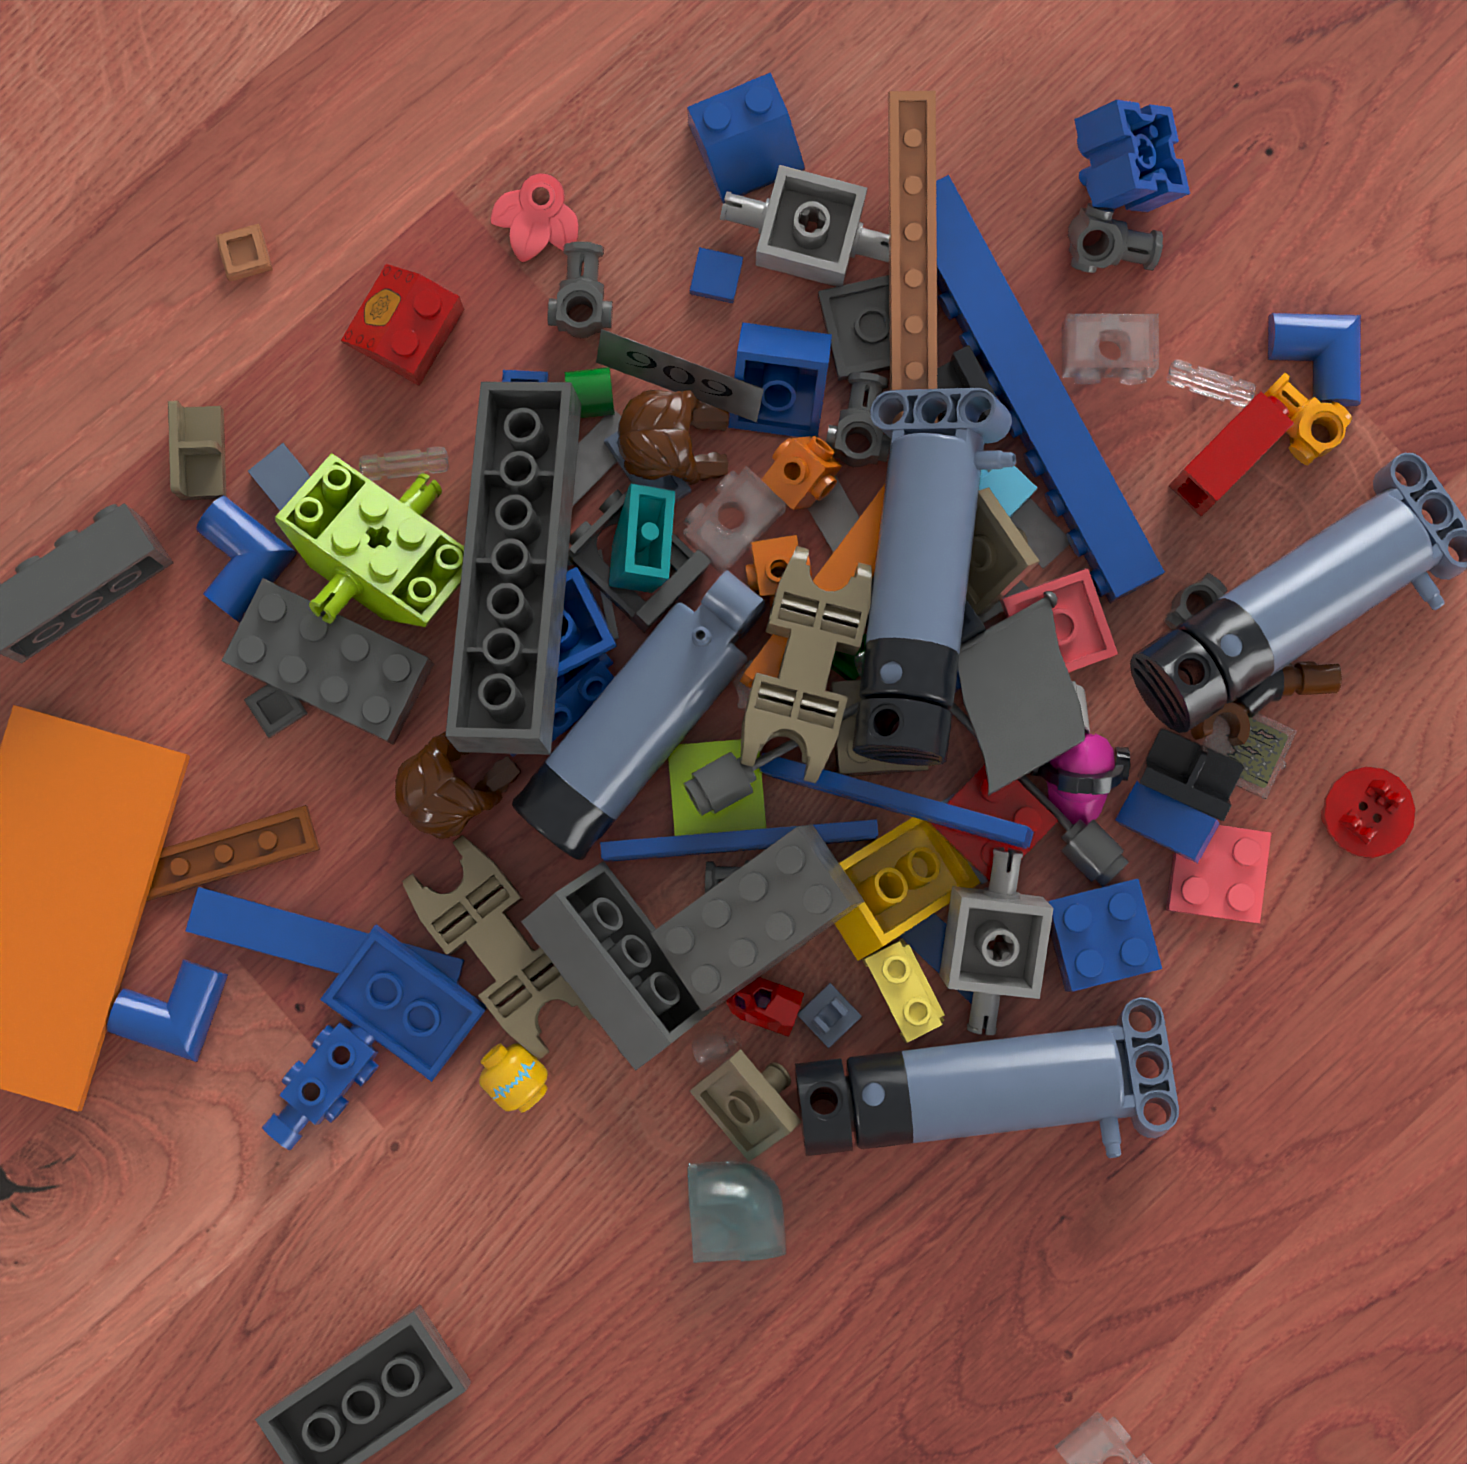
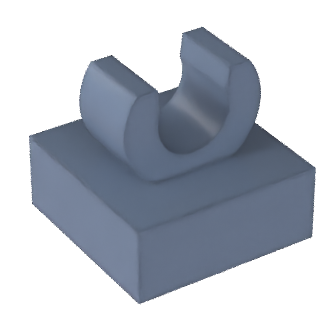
M831 983L821 990L797 1014L828 1048L862 1017Z

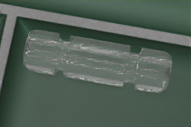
M1179 359L1171 363L1167 373L1166 382L1169 385L1182 389L1186 385L1190 387L1189 391L1223 402L1227 398L1231 400L1230 404L1245 408L1250 403L1256 391V385L1252 382L1242 379L1235 382L1232 381L1233 376L1201 366L1194 369L1191 368V363Z
M442 446L427 448V452L414 449L384 453V457H379L377 454L363 455L359 459L360 473L371 481L381 480V476L385 475L388 479L418 476L428 470L431 474L443 473L449 469L448 453L445 447Z

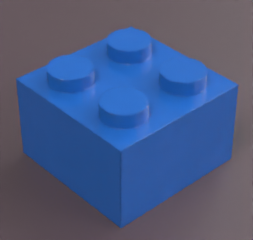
M1139 878L1047 901L1054 908L1050 935L1065 991L1073 992L1162 969Z

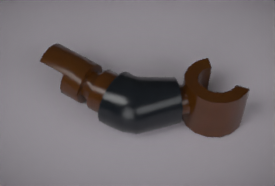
M1314 661L1297 662L1293 667L1290 663L1233 702L1225 704L1221 710L1190 730L1192 737L1198 740L1213 733L1214 721L1217 716H1220L1226 720L1230 727V734L1227 740L1233 746L1245 744L1250 734L1249 718H1253L1270 702L1279 701L1282 696H1291L1294 691L1298 695L1338 693L1342 683L1340 665H1317Z

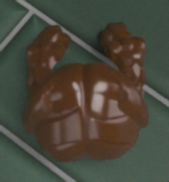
M648 390L628 402L618 423L617 433L619 436V452L625 460L624 468L630 475L647 480H656L671 475L682 478V481L688 483V485H694L699 480L705 481L710 477L715 479L728 475L729 462L726 454L711 452L708 455L699 454L694 457L692 453V440L688 430L693 425L699 430L709 428L725 431L729 422V412L700 402L692 390L682 392Z
M445 731L433 737L428 742V745H425L419 753L408 758L398 768L395 779V801L400 811L408 817L410 823L419 831L431 834L438 839L450 838L459 835L472 817L482 813L484 810H491L495 805L499 804L503 798L502 793L507 792L509 784L517 779L521 770L515 762L506 756L503 760H498L494 764L493 769L488 771L484 779L480 780L475 788L472 789L465 781L455 776L450 762L460 759L461 755L470 754L471 752H458L447 739Z

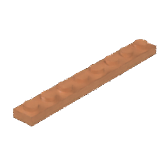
M889 91L890 390L937 389L936 91ZM904 411L895 416L892 424L900 420Z

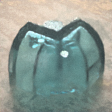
M740 1161L688 1164L693 1263L741 1260L742 1262L775 1258L787 1254L784 1206L779 1187L767 1172L752 1163Z

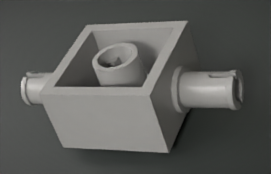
M779 165L771 198H767L766 202L732 194L729 191L726 192L725 204L722 206L720 220L758 228V233L761 234L756 250L755 266L838 287L843 286L850 257L855 258L856 254L889 263V234L863 228L864 223L860 222L867 187ZM809 221L817 223V229H815L814 233L805 231Z
M995 847L993 850L994 857L989 887L982 890L952 886L939 972L940 978L948 989L973 992L967 1030L977 1034H982V1029L986 1030V1035L996 1034L1001 995L1040 999L1054 909L1042 896L1025 895L1016 892L1023 852L1008 848V852H1005L1003 847ZM996 935H1001L1004 939L1003 942H995L994 948L990 949L988 942L994 940Z

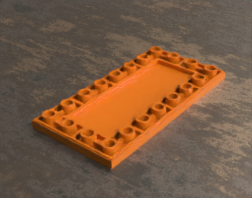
M16 705L12 707L0 746V1089L79 1112L84 1107L106 1035L110 1012L120 989L190 755Z

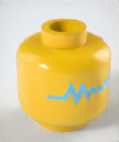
M501 1043L497 1044L481 1060V1064L485 1068L480 1074L479 1084L498 1106L507 1112L518 1109L523 1113L529 1110L545 1095L548 1089L545 1085L548 1076L547 1069L519 1043L509 1045L506 1048Z

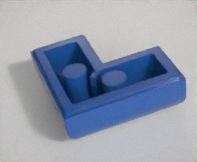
M1271 313L1268 316V360L1313 361V397H1316L1321 403L1335 401L1342 406H1359L1361 403V315Z
M226 496L219 497L208 507L196 527L197 532L231 558L203 595L240 623L262 579L264 578L274 583L296 556L297 552Z
M183 960L168 1002L124 988L117 996L110 1012L107 1031L184 1059L198 1062L228 974Z

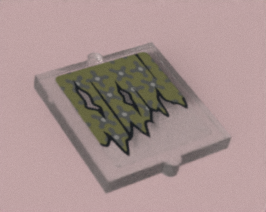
M1257 713L1253 718H1249L1250 734L1245 744L1233 746L1227 740L1230 734L1228 723L1224 718L1217 716L1213 724V733L1205 737L1202 745L1241 762L1244 769L1236 786L1263 799H1267L1279 771L1287 766L1284 759L1297 730Z

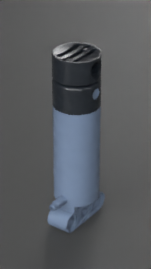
M982 388L890 390L878 395L870 409V416L874 425L891 438L859 691V696L862 700L858 703L852 747L856 754L868 759L912 766H934L944 764L947 761L952 714L949 710L954 704L981 470L1002 469L1003 467H1013L1016 464V456L1012 452L984 451V443L998 442L1006 436L1010 430L1012 420L1008 409L991 392ZM991 409L988 417L982 422H978L980 415L984 411ZM947 410L944 418L935 423L936 417L941 412ZM904 411L900 420L892 424L895 416Z
M1402 453L1396 456L1375 474L1373 489L1376 496L1186 619L1175 630L1168 631L1133 654L1130 660V668L1136 688L1146 705L1163 724L1178 733L1188 732L1221 710L1225 704L1233 702L1409 583L1413 584L1422 599L1429 604L1432 610H1437L1445 604L1444 599L1440 595V590L1427 571H1430L1437 578L1449 580L1467 570V520L1430 467L1420 456L1414 453ZM1395 472L1400 473L1405 478L1407 486L1402 485L1397 480ZM1422 509L1430 514L1433 524L1423 517ZM1448 546L1456 551L1459 562L1450 556Z
M1144 997L1132 999L1125 1005L1117 1019V1025L853 1056L846 1060L847 1076L844 1075L841 1058L795 1063L798 1104L806 1156L853 1151L852 1132H854L858 1148L870 1149L1099 1121L1106 1155L1108 1158H1116L1121 1155V1136L1118 1118L1131 1117L1132 1124L1139 1134L1147 1138H1158L1167 1133L1176 1124L1179 1117L1178 1098L1164 1015L1161 1007L1155 1001ZM1133 1012L1146 1014L1151 1021V1030L1147 1032L1134 1030L1128 1020L1129 1014ZM1142 1057L1154 1060L1159 1068L1158 1077L1149 1079L1141 1076L1136 1068V1060ZM823 1099L832 1102L836 1109L832 1113L823 1115L815 1112L811 1105L815 1101ZM1149 1103L1160 1105L1166 1113L1165 1124L1153 1125L1149 1123L1143 1113L1144 1106Z

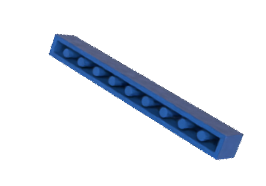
M947 175L937 180V285L942 293L938 295L941 308L949 320L953 318L957 320L963 331L959 335L963 348L968 345L970 346L983 368L984 374L996 397L998 396L1000 402L1010 412L1012 424L1009 433L1013 438L1019 436L1027 450V452L1023 453L1027 467L1035 478L1041 475L1049 490L1045 493V498L1051 511L1056 517L1062 515L1070 529L1066 536L1072 550L1078 557L1084 555L1092 570L1090 575L1097 595L1099 597L1106 595L1111 604L1155 581L1165 571L950 176Z

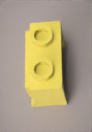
M903 939L862 959L865 966L869 967L901 1030L899 1034L904 1042L908 1043L942 1025L945 1014L910 945H906Z

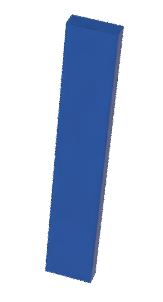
M777 757L759 768L768 777L1024 849L1030 848L1034 834L1030 827L824 769L816 784L804 781L806 764Z
M877 819L813 825L826 844L875 840L878 836ZM798 826L600 842L601 859L605 862L767 849Z
M201 887L197 889L185 930L189 933L335 973L341 972L369 934ZM403 943L459 984L465 962L464 959Z

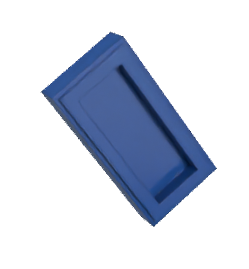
M1136 781L1115 819L1118 824L1197 864L1220 824L1217 819L1140 784L1139 781Z

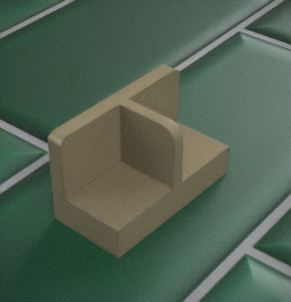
M168 401L171 492L180 500L218 499L221 496H226L224 409L221 406L183 407L179 401Z

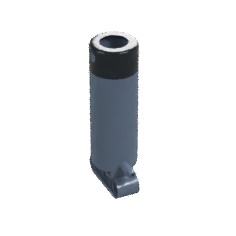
M727 570L708 590L701 600V605L695 612L681 602L676 603L530 778L524 789L513 799L512 806L516 812L563 852L576 860H583L590 848L606 833L747 663V656L735 646V643L749 632L767 608L765 601Z

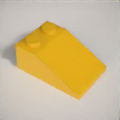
M912 817L839 863L865 901L834 923L858 961L885 946L949 904L952 886L973 888L980 883L969 863L927 823L928 821Z

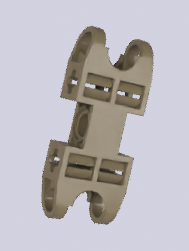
M797 546L776 589L765 631L788 638L778 678L760 673L755 674L742 721L740 763L754 767L758 751H762L764 745L770 739L778 736L788 737L799 745L802 752V762L806 763L803 780L816 784L837 741L848 698L847 696L825 691L835 651L855 656L861 646L871 604L872 568L871 565L858 563L854 577L850 578L845 587L837 591H825L813 582L810 575V565H806L809 549Z
M461 835L453 841L454 846L463 857L459 861L463 867L464 876L456 890L446 894L437 893L431 887H424L413 873L402 881L420 921L446 955H452L466 943L471 947L496 980L495 983L478 995L502 1028L540 1060L549 1053V1049L539 1037L542 1031L538 1025V1015L545 1003L559 999L567 1002L572 1007L577 1005L589 1020L593 1019V1016L569 983L563 979L555 965L535 981L532 980L553 962L541 947L534 951L506 914L523 898L499 866L470 840ZM502 886L504 887V888L501 889L499 892H497L494 896H492L490 899H488L485 903H483L481 906H479L478 908L476 907V906H478L481 902H483L485 899H487L489 896H491L494 892H496L498 889H500ZM467 913H469L468 916H466L463 920H461V921H460L459 923H457L454 927H452L450 930H448L446 933L443 934V932H444L445 930H447L450 926H452L454 923H456L458 920H460L463 916H465ZM522 986H526L524 990L518 993L515 997L509 1000L502 1007L498 1006L500 1003L506 1000L509 996L515 993Z

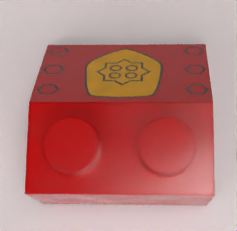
M386 264L346 330L341 342L420 386L465 309L460 296L419 273Z

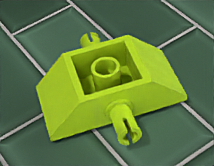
M331 453L276 515V523L308 566L329 581L316 598L312 599L309 603L310 609L317 617L325 611L326 614L322 617V620L332 623L349 600L354 598L383 620L422 627L428 625L461 585L464 555L463 545L421 516L442 493V488L436 480L433 479L426 486L425 483L429 480L430 476L423 473L419 474L416 481L398 500Z

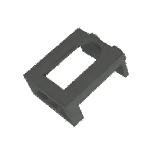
M617 489L600 506L599 510L604 514L592 526L585 521L570 536L569 543L572 546L569 548L568 560L575 567H578L609 600L645 633L708 569L712 561L700 549L695 553L692 552L672 532L670 566L676 572L647 602L634 590L609 586L610 567L598 554L597 540L602 530L608 526L618 524L627 491L622 494Z

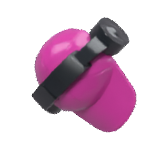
M1085 733L1084 742L1030 773L1031 776H1040L1047 781L1049 800L1073 825L1079 819L1087 825L1093 819L1096 820L1102 812L1111 788L1118 786L1121 781H1128L1131 767L1130 751L1128 747H1116L1114 753L1113 747L1106 738L1096 733L1095 735Z

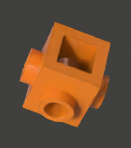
M810 436L789 438L775 450L772 456L775 462L761 481L793 510L809 508L816 499L820 501L832 491L837 483L834 476L841 469L842 465L832 457L834 450L822 439L816 436H812V438Z
M797 535L751 542L753 564L745 565L747 584L752 591H758V595L765 602L769 601L770 607H772L775 592L781 578L773 576L771 572L776 569L785 571L798 546ZM809 556L807 558L806 565H810Z

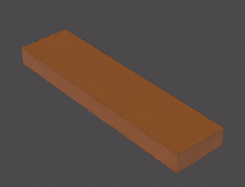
M301 806L162 848L146 902L320 850L308 806Z

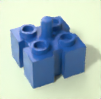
M1116 99L1074 119L1078 136V149L1085 158L1090 160L1091 166L1079 172V180L1082 185L1086 186L1093 207L1116 209L1125 205L1126 210L1149 212L1190 194L1183 159H1176L1173 144L1178 143L1179 140L1172 107L1149 104L1140 109L1138 102Z

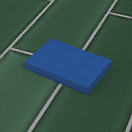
M377 924L372 928L320 999L352 1024L364 1029L375 1041L431 1082L487 1009L483 1002Z

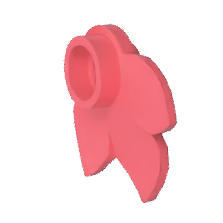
M539 173L530 176L524 181L520 190L504 193L495 202L491 223L499 227L510 228L511 247L521 262H526L537 256L547 246L548 242L563 250L564 244L577 242L579 224L577 216L564 204L565 193L561 183L549 174ZM540 187L547 189L550 195L549 201L545 205H538L534 201V192Z

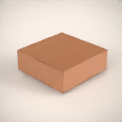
M259 224L215 235L229 282L273 270L262 228Z

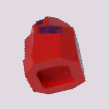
M758 977L727 999L726 1003L731 1013L739 1019L789 1037L804 993Z

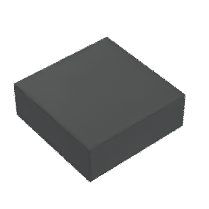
M268 684L244 699L268 738H272L308 714L299 699Z

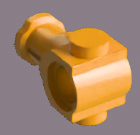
M1285 372L1264 394L1267 397L1270 395L1276 397L1289 410L1290 415L1288 417L1294 422L1286 431L1290 436L1289 450L1298 461L1308 466L1315 458L1325 456L1341 443L1345 437L1346 427L1352 421V416L1338 402L1321 403L1316 397L1308 400L1289 382L1290 376ZM1312 424H1321L1327 428L1330 435L1328 443H1321L1315 440L1311 433Z

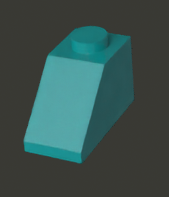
M632 483L629 485L612 542L609 586L653 593L669 579L675 491Z

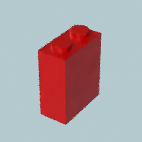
M1260 391L1169 484V487L1201 517L1294 424L1288 417L1290 415L1289 410L1276 397L1272 395L1267 397Z

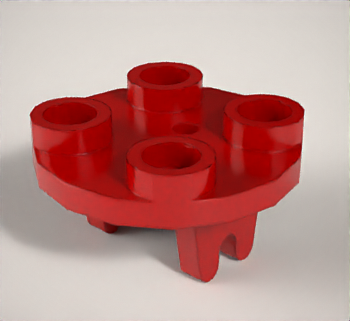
M1362 767L1346 772L1333 782L1324 798L1321 820L1326 826L1328 834L1339 848L1354 856L1375 858L1394 852L1406 842L1414 827L1416 808L1411 791L1398 776L1382 768ZM1360 802L1365 804V810L1363 811L1359 809ZM1374 814L1379 816V822H1374Z

